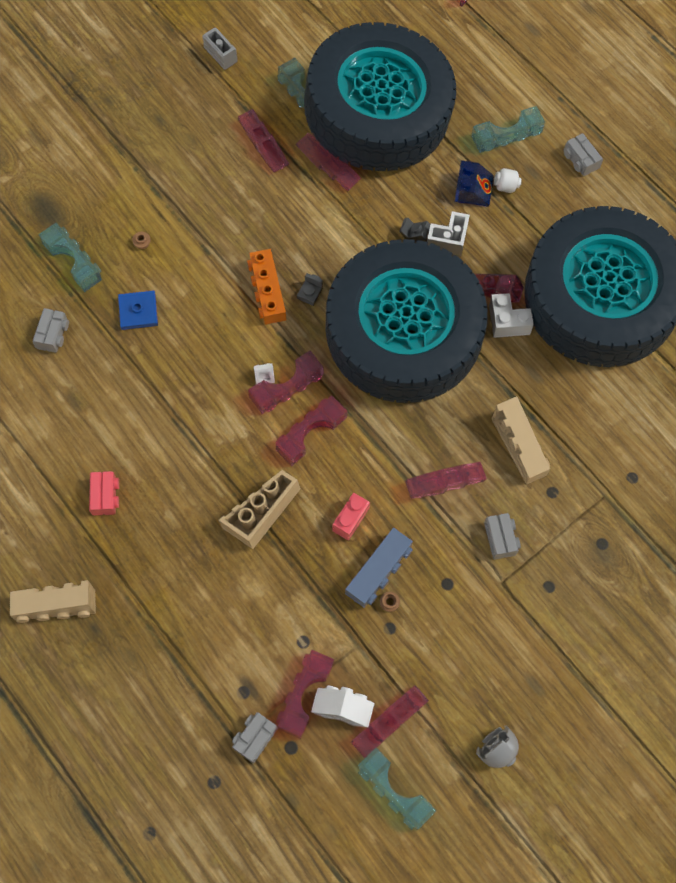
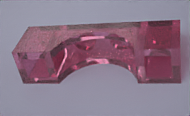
M311 350L295 360L296 372L288 382L271 384L263 380L248 390L249 398L261 414L272 411L280 402H286L294 393L303 391L308 384L317 382L324 375L323 366Z
M332 395L328 399H323L319 403L318 408L314 411H309L305 415L302 422H297L291 427L287 435H282L278 438L275 444L276 451L293 466L306 455L305 436L311 430L318 427H327L334 430L347 418V410Z
M311 650L310 654L306 653L301 664L304 668L301 673H297L293 682L296 686L293 692L289 691L285 699L287 704L285 711H280L276 720L279 723V730L299 739L302 738L309 722V716L304 712L301 705L302 695L310 685L316 682H326L334 665L333 658Z

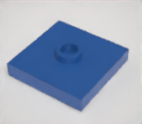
M155 290L118 294L121 330L158 326Z

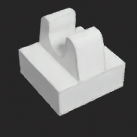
M272 363L254 366L256 385L275 383Z

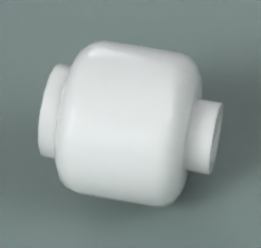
M502 168L495 174L494 185L498 191L513 193L516 188L520 187L521 178H519L517 171Z

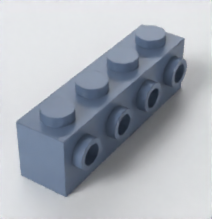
M393 527L347 586L345 594L363 608L367 604L372 605L377 598L376 592L380 588L383 590L389 582L387 578L391 573L395 574L401 566L400 561L403 557L407 559L413 551L411 548L413 541Z

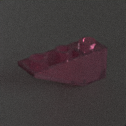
M475 274L479 284L482 286L485 297L491 298V295L510 293L511 302L520 301L524 286L517 275Z

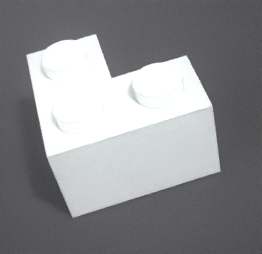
M452 211L449 227L431 223L427 239L428 246L432 243L440 246L441 250L444 248L452 252L453 255L461 256L470 215Z
M510 293L491 295L489 310L494 338L530 335L533 328L531 308L512 310Z
M327 686L326 688H317L311 712L324 718L337 719L353 726L368 728L374 703L367 700V696L363 694H353V690L350 688L341 687V690L336 687Z

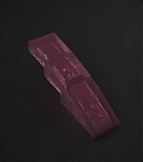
M253 109L238 116V120L249 139L273 173L289 165L273 135L269 134L263 121L260 122Z
M307 133L295 144L319 170L323 169L333 181L336 179L347 192L361 179L348 164L339 160V156L336 158L320 144V141L318 142L310 133Z
M475 462L426 473L407 479L405 483L410 497L413 499L444 494L447 490L464 488L468 484L481 483L487 478L481 462Z
M416 685L413 686L375 719L368 728L351 741L352 745L365 759L429 700Z

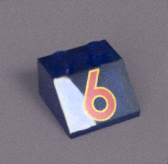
M461 160L454 202L489 207L494 175L479 163Z

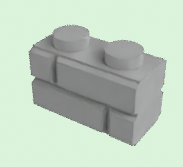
M217 28L211 29L202 36L204 48L223 69L229 68L238 61L236 48L230 44Z
M583 133L568 140L565 144V157L573 162L575 170L583 176L601 167L603 158Z
M43 309L32 341L35 348L56 353L58 348L62 347L64 330L67 331L69 327V320L64 312Z
M508 513L487 517L484 524L493 559L517 555L521 545L519 538L514 535L513 530H516L514 519H510Z
M258 712L248 717L244 724L247 726L242 733L238 732L232 740V743H234L232 748L253 764L278 729L274 723Z

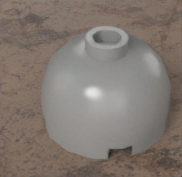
M505 726L504 730L499 727L488 734L482 741L486 744L482 749L479 746L477 748L476 754L486 765L492 768H502L514 764L518 754L519 743L515 734L508 726Z

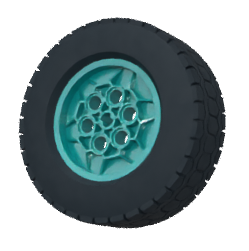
M372 22L361 23V26L360 24L351 25L349 28L345 27L324 40L311 59L304 96V109L308 126L315 139L320 142V145L326 151L328 150L336 158L339 156V160L347 164L350 161L351 166L357 168L363 166L362 169L373 171V168H375V171H386V168L387 171L398 170V168L404 169L410 167V165L413 166L430 156L446 134L456 99L454 72L441 50L439 51V48L433 42L430 43L429 39L423 35L420 37V34L413 30L408 31L409 28L400 25L396 28V24L386 23V26H384L383 22H374L373 25Z
M609 206L589 207L562 217L543 234L534 250L528 268L524 296L526 309L531 308L535 330L550 347L554 345V350L560 354L565 353L564 356L571 360L576 358V362L587 365L589 362L590 366L597 367L602 365L603 367H615V365L618 367L637 362L649 356L670 336L676 326V240L672 235H669L665 228L662 226L658 228L659 224L651 218L647 220V216L638 212L634 215L635 211L626 208L622 211L621 207L611 206L610 209Z
M401 239L390 240L389 244L387 241L378 243L376 247L373 245L364 249V252L361 251L353 256V259L351 258L336 275L329 290L326 303V338L336 366L348 381L354 386H358V389L367 394L370 393L371 396L381 399L383 397V400L391 402L396 400L398 403H408V401L413 403L421 402L422 399L426 401L435 398V396L438 397L457 386L474 366L480 353L487 327L486 298L476 275L472 273V270L466 263L463 264L459 257L453 256L452 252L444 248L441 250L440 246L432 243L428 246V242L419 240L414 243L415 240L403 239V243ZM415 302H420L422 305H417ZM384 311H391L392 313L387 314ZM426 318L428 321H422L421 319ZM390 327H396L397 330H392ZM413 330V331H415L416 333H415V334H411V333H409L408 331Z

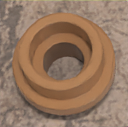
M138 232L133 236L132 241L138 249H146L151 239L146 232Z
M386 592L380 598V606L387 612L395 611L400 605L399 596L394 592ZM391 599L394 603L388 605L386 600Z

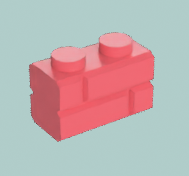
M112 471L90 473L89 511L94 516L103 514L114 515L116 514V508H119V497L116 496V489H119V478H116Z
M353 493L349 498V502L346 503L334 521L332 531L346 540H350L368 512L370 502Z

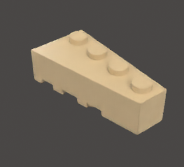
M516 396L496 405L492 421L526 485L547 476L550 471V463L544 457L518 397Z
M281 470L263 484L260 490L256 493L253 492L241 505L235 506L232 512L227 516L221 517L218 521L224 530L254 549L299 492L298 480Z
M88 580L81 581L79 586L73 585V583H66L63 588L46 586L43 588V591L33 588L10 592V616L19 623L29 622V619L47 621L49 617L68 619L70 616L78 615L80 618L89 617L90 614H96L95 589Z

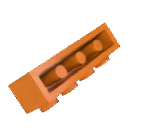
M271 249L249 253L250 260H247L249 271H253L254 275L251 276L252 286L257 288L254 294L256 303L260 302L261 306L258 308L260 319H264L265 325L286 321L285 306Z

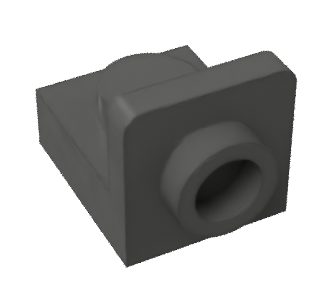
M404 218L399 232L408 240L422 241L426 240L431 224L428 221L413 223L409 218Z
M306 273L305 282L297 295V299L314 306L323 289V280L317 275Z

